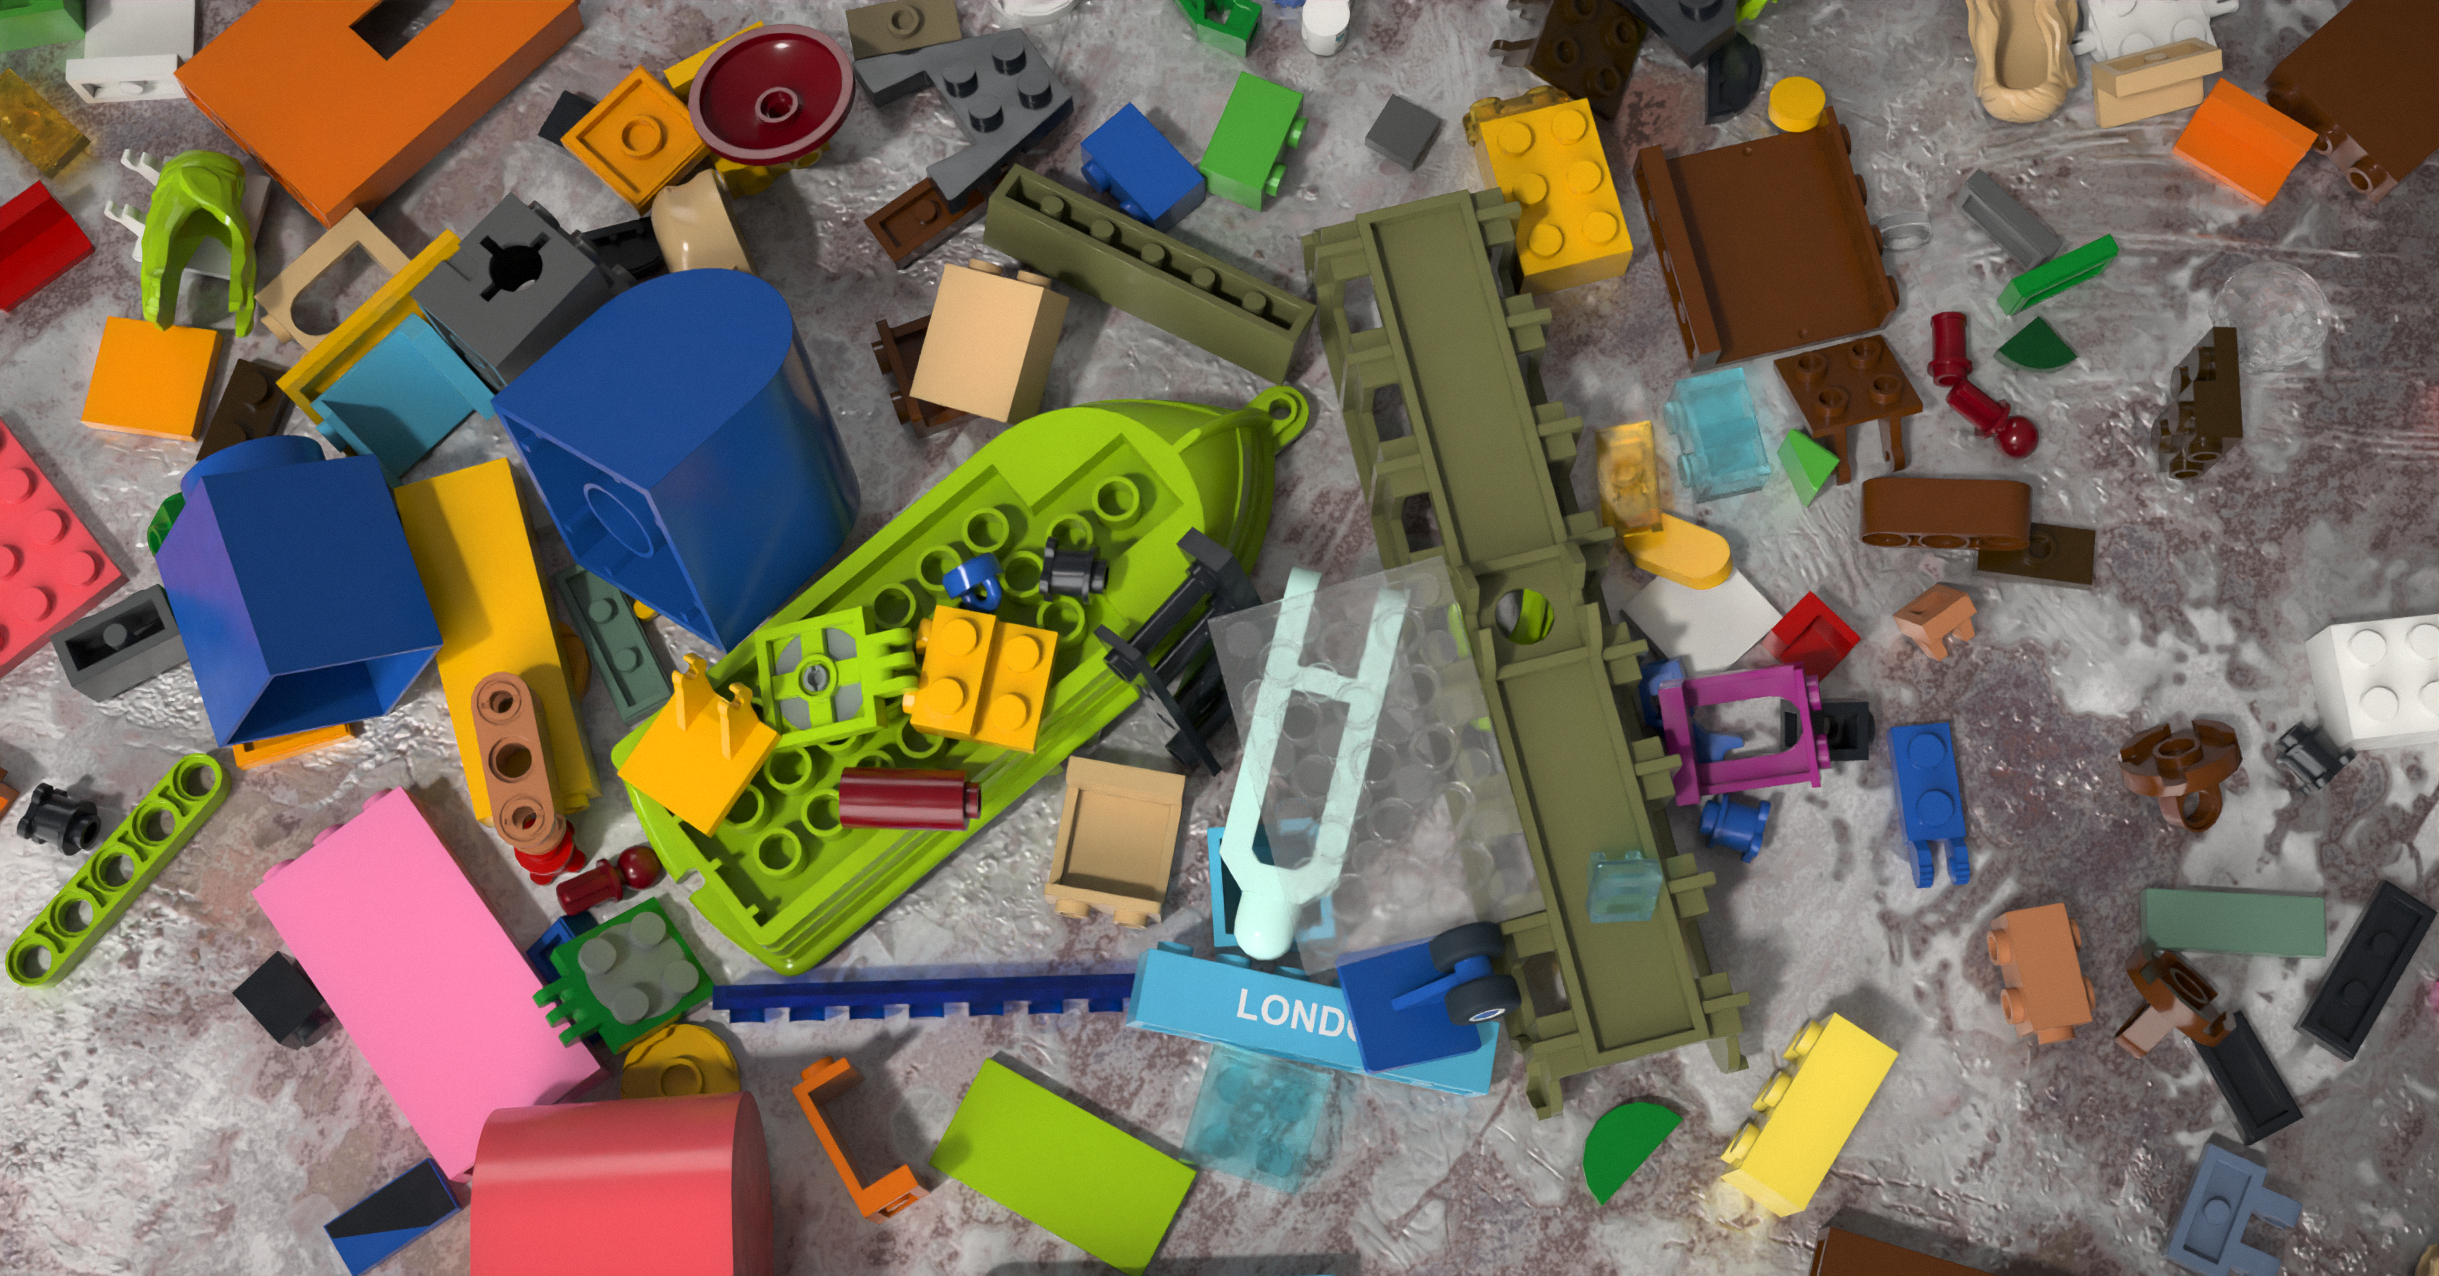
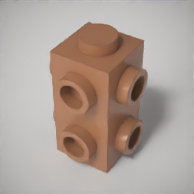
M2064 902L2005 912L1990 921L1992 930H1989L1987 933L1988 951L1995 966L2001 965L2006 989L2001 991L2002 1011L2007 1023L2015 1025L2017 1038L2037 1035L2039 1045L2075 1039L2074 1028L2093 1021L2090 1011L2095 1009V994L2088 976L2081 975L2076 954L2081 949L2080 932L2075 919L2067 917Z

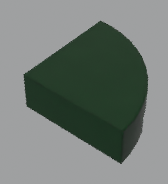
M2039 316L2002 345L1993 355L1998 362L2011 370L2018 371L2020 369L2036 373L2046 372V374L2063 370L2077 358L2073 351Z

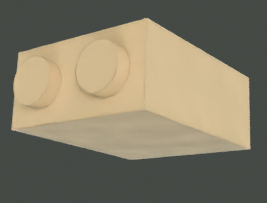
M970 258L968 268L946 263L909 396L1014 426L1024 420L1037 416L1070 298L1050 290L1052 280L1037 274L1019 270L1017 279L1013 280L1001 277L1003 267L989 262Z

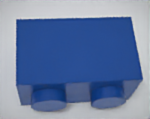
M1131 102L1080 143L1083 163L1080 169L1087 182L1100 194L1107 190L1119 203L1117 209L1120 213L1166 234L1205 201V178Z

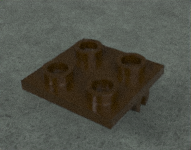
M1508 0L1507 10L1512 11L1522 8L1519 18L1524 20H1543L1542 26L1536 38L1514 42L1500 39L1494 40L1488 55L1492 58L1504 55L1502 65L1508 67L1522 66L1575 101L1587 98L1593 113L1605 121L1612 120L1647 24L1612 0Z

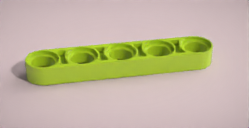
M193 753L184 756L169 770L13 942L5 959L6 971L12 981L33 990L43 991L54 988L63 981L225 801L231 790L232 779L230 771L223 763L205 753ZM202 766L211 767L216 777L212 789L205 795L199 797L191 796L187 789V779L191 772ZM170 811L175 820L174 830L171 835L165 840L151 841L146 831L149 819L157 812ZM122 855L129 856L134 864V872L131 879L124 885L118 887L110 886L106 879L107 866L116 857ZM88 901L93 910L92 921L84 930L76 933L70 932L65 924L67 910L75 902ZM45 946L51 953V966L41 977L29 978L24 971V959L32 949Z

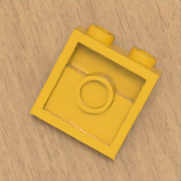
M936 605L933 619L923 618L918 629L916 653L925 655L921 675L918 678L919 690L904 694L903 712L912 714L910 724L920 733L1036 754L1061 636L1056 631L1002 622L998 620L996 615Z

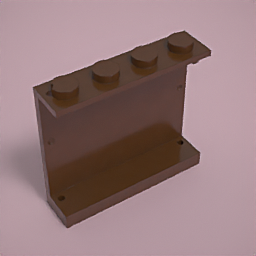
M1833 106L1825 107L1817 125L1804 132L1783 133L1665 160L1661 144L1639 149L1632 174L1691 374L1884 330L1896 312V307L1899 306L1898 287L1893 276H1886L1881 260L1883 255L1882 236L1876 224L1870 225L1864 207L1867 204L1866 185L1863 177L1859 173L1854 174L1849 159L1851 154L1850 135L1845 124H1838Z

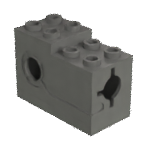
M510 192L458 244L460 249L447 262L442 260L409 294L444 341L496 396L600 307L640 283L619 264L611 270L601 259L599 248L581 231L576 229L570 235L560 227L556 218L540 203L534 200L527 206ZM534 280V284L528 289L515 292L524 283Z

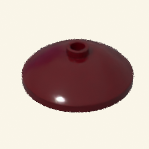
M795 24L763 26L746 31L730 39L704 61L695 75L690 88L688 100L689 115L701 141L716 155L743 165H777L809 154L826 143L840 129L854 103L856 93L855 75L845 51L827 34L807 26Z

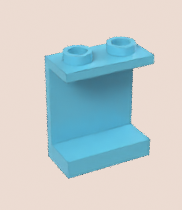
M414 312L310 404L324 419L315 428L340 453L347 446H350L359 456L376 454L386 484L392 490L393 488L404 486L398 478L472 410L476 411L486 421L496 414L490 402L495 395L440 335Z

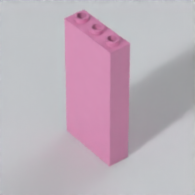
M399 785L394 790L386 788L372 795L362 805L363 812L345 825L338 823L322 831L313 840L312 844L314 847L296 860L287 859L273 866L263 876L264 883L251 891V893L449 1180L466 1184L473 1179L479 1138L485 1121L493 1110L497 1108L575 1103L613 1075V1073L588 1038L568 1048L563 1046L558 1036L564 1030L576 1024L575 1020L571 1019L556 1028H551L545 1016L563 1003L559 999L546 1007H537L532 996L543 987L549 985L527 955L526 950L417 797Z

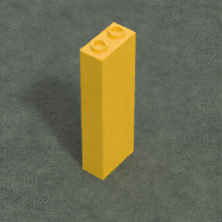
M507 457L393 488L405 537L444 643L435 657L476 820L489 828L495 827L471 710V696L476 685L484 677L496 672H508L520 677L539 695L544 707L565 815L575 814L590 807V799L604 796L580 702L575 691L574 679L520 472ZM513 701L508 702L504 706L502 713L511 708ZM519 751L509 758L507 763L509 778H517L529 770L532 763L530 751ZM531 816L527 819L526 823L532 819Z

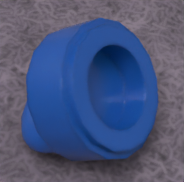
M987 552L951 570L943 576L941 582L951 601L961 598L969 611L991 614L1001 604L1002 588L997 578L1004 573V570L995 554ZM984 586L987 591V597L984 601H980L974 591Z

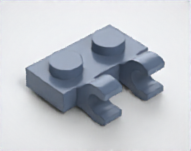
M2209 1143L2204 1145L2161 1257L2202 1276H2227L2230 1269L2239 1276H2276L2282 1261L2270 1254L2241 1243V1239L2251 1213L2263 1222L2285 1230L2287 1225L2292 1228L2295 1227L2303 1204L2262 1186L2269 1169Z

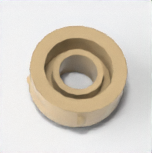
M713 168L699 172L688 183L680 186H665L658 192L652 203L651 221L659 248L670 273L691 269L723 268L748 273L761 279L740 224Z

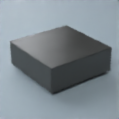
M1392 94L1365 137V146L1413 171L1439 129L1441 119Z

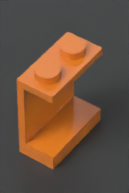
M827 1056L813 1063L800 1073L803 1082L791 1090L865 1219L880 1225L931 1193L920 1173L908 1164L901 1166L872 1185L869 1184L825 1107L826 1103L866 1080L858 1067L846 1057L835 1062L832 1056Z

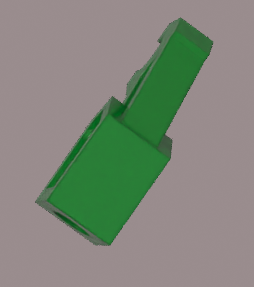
M1173 0L1197 34V41L1246 58L1262 25L1263 6L1250 0ZM1216 10L1218 14H1225L1228 18L1225 24L1222 25L1208 18L1207 13Z

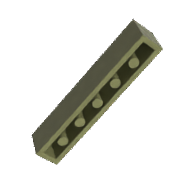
M1017 163L1014 164L989 198L983 244L1281 387L1305 350L1318 307Z

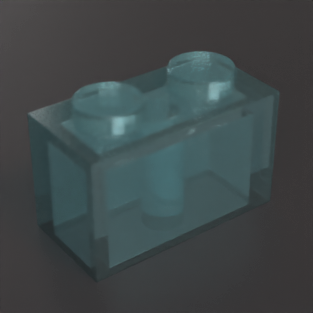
M1742 367L1675 381L1667 399L1668 402L1663 403V417L1669 435H1677L1682 452L1681 455L1677 456L1680 481L1685 489H1692L1695 503L1701 504L1762 491L1772 473Z

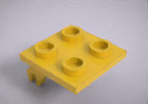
M691 652L683 657L689 664L688 671L682 674L674 670L672 673L675 693L617 772V775L711 838L782 736L759 721L750 704L753 697L750 688L741 682L731 684L729 689L735 694L732 702H729L713 690L705 676L707 669L706 660Z

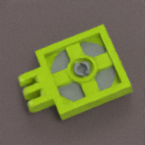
M858 606L754 631L765 725L782 736L772 750L774 752L782 753L888 729L885 698L919 690L917 676H901L897 678L894 676L895 671L916 666L914 652L891 653V648L913 642L911 628H895L876 633L873 609Z

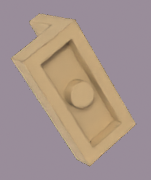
M2193 37L2091 64L2097 126L2107 129L2201 104L2204 100L2203 76L2223 71L2221 49Z

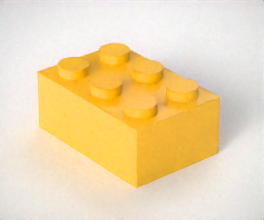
M1584 98L1479 123L1474 153L1485 190L1501 187L1505 204L1519 201L1522 210L1515 236L1517 259L1514 285L1517 295L1531 292L1532 297L1625 275L1634 249L1588 99Z

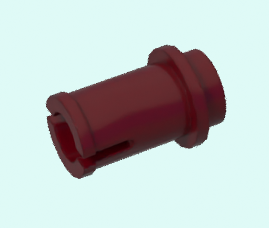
M1949 311L1935 314L1931 317L1930 321L1932 328V361L1927 365V373L1933 377V383L1936 386L1943 388H1953L1961 379L1968 380V375L1973 371V363L1967 359V317L1963 313Z

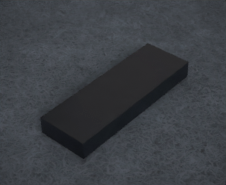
M2389 881L2379 882L2293 1029L2342 1061L2353 1060L2438 912Z

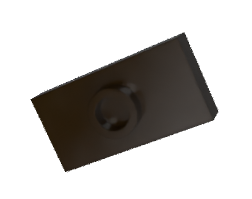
M2031 522V544L2027 548L2015 551L1974 550L1972 576L2087 590L2092 586L2095 530Z

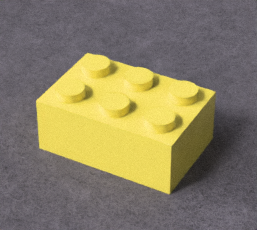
M1836 1012L1820 1022L1812 1019L1805 1029L1800 1027L1782 1054V1057L1789 1061L1788 1066L1784 1072L1780 1071L1774 1079L1769 1077L1751 1104V1108L1759 1112L1753 1123L1749 1122L1744 1129L1737 1128L1724 1147L1720 1158L1727 1162V1165L1719 1177L1780 1217L1804 1211L1899 1053Z

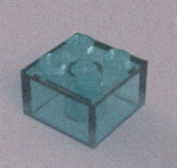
M1215 1040L1178 1157L1179 1162L1295 1200L1332 1076Z

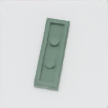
M577 563L551 575L624 724L629 728L652 716L667 704L675 690L639 619L635 615L626 593Z
M2145 888L2140 891L2141 945L2147 941L2154 943V948L2157 951L2169 950L2175 952L2321 959L2326 957L2324 898Z

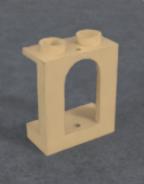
M354 207L254 296L268 312L261 319V322L284 345L294 339L305 350L297 357L299 360L305 357L330 333L314 336L299 330L294 323L293 311L295 304L307 289L358 245L391 278L411 261L357 207Z

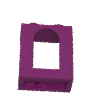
M1804 661L1661 681L1658 695L1668 756L1679 754L1682 762L1681 768L1672 779L1677 806L1701 803L1702 796L1809 781H1811L1812 788L1821 787V770L1832 768L1827 734H1815L1812 711L1822 710L1817 674L1806 676ZM1773 696L1791 701L1800 710L1803 732L1799 741L1790 749L1779 753L1699 764L1690 712L1691 707Z

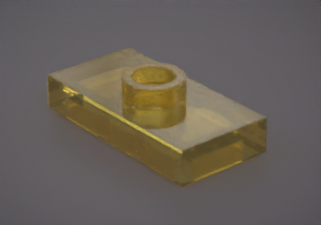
M9 67L0 75V135L46 177L52 180L91 141Z
M1651 420L1595 429L1603 528L1613 526L1616 538L1664 531L1655 432Z

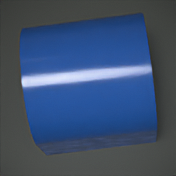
M723 268L691 269L666 274L636 285L600 307L490 400L575 563L726 654L730 653L838 551L851 532L860 507V485L790 309L785 299L773 286L748 273Z

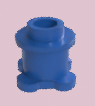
M1721 793L1717 802L1708 799L1705 802L1697 832L1706 835V848L1713 849L1715 845H1720L1740 851V861L1750 864L1752 857H1757L1760 850L1771 802L1761 800L1758 807H1753L1729 800V793Z

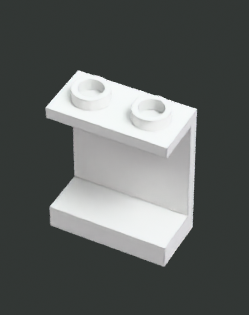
M87 0L84 58L66 59V81L86 103L187 98L173 73L197 54L199 0Z

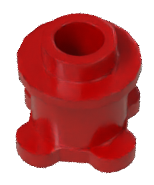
M536 818L525 823L524 828H530L535 823ZM566 820L564 837L554 850L543 855H530L514 847L516 859L523 868L530 872L531 880L539 886H549L556 877L568 872L573 874L580 873L586 866L587 857L581 850H578L573 838L576 830L574 825Z

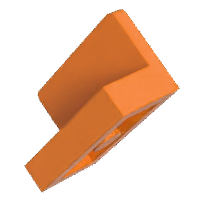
M2220 77L2194 113L2173 146L2172 151L2174 154L2260 205L2268 206L2275 198L2292 169L2309 151L2319 134Z

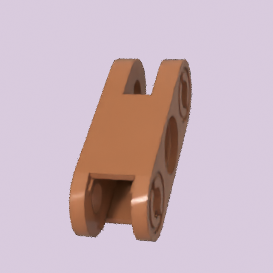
M508 672L493 673L484 677L476 685L471 696V710L493 822L498 835L509 845L530 855H543L554 850L562 841L566 832V815L544 707L539 695L520 677ZM513 701L511 708L502 713L504 706L508 702ZM530 751L532 763L529 770L522 776L509 778L507 774L509 758L516 752ZM536 814L535 823L530 828L525 829L524 826L527 819Z

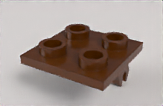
M1881 334L1773 360V370L1812 439L1824 437L1826 449L1840 460L1831 475L1836 474L1837 486L1851 482V470L1847 458V426L1877 419L1884 461H1890L1891 473L1905 469L1906 462L1902 447L1901 417L1923 412V402Z

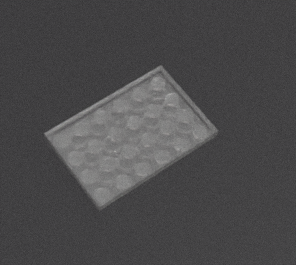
M1443 555L1207 620L1306 976L1425 944L1435 940L1439 934L1465 924L1489 921L1492 924L1500 923L1546 909Z

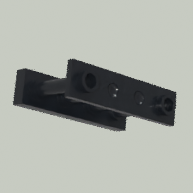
M1192 526L1176 544L1189 563V567L1185 570L1188 577L1127 642L1103 624L1093 633L1108 652L1102 659L1103 662L1121 680L1131 684L1170 739L1165 745L1167 751L1186 768L1191 770L1195 764H1198L1215 777L1222 770V767L1210 752L1206 743L1261 685L1277 625L1235 556ZM1205 593L1208 594L1209 598L1205 601L1208 608L1157 663L1151 667L1146 659L1149 653ZM1225 624L1229 627L1224 631L1227 638L1172 696L1166 687ZM1246 654L1247 657L1243 660L1245 668L1200 717L1191 724L1186 716L1241 656Z

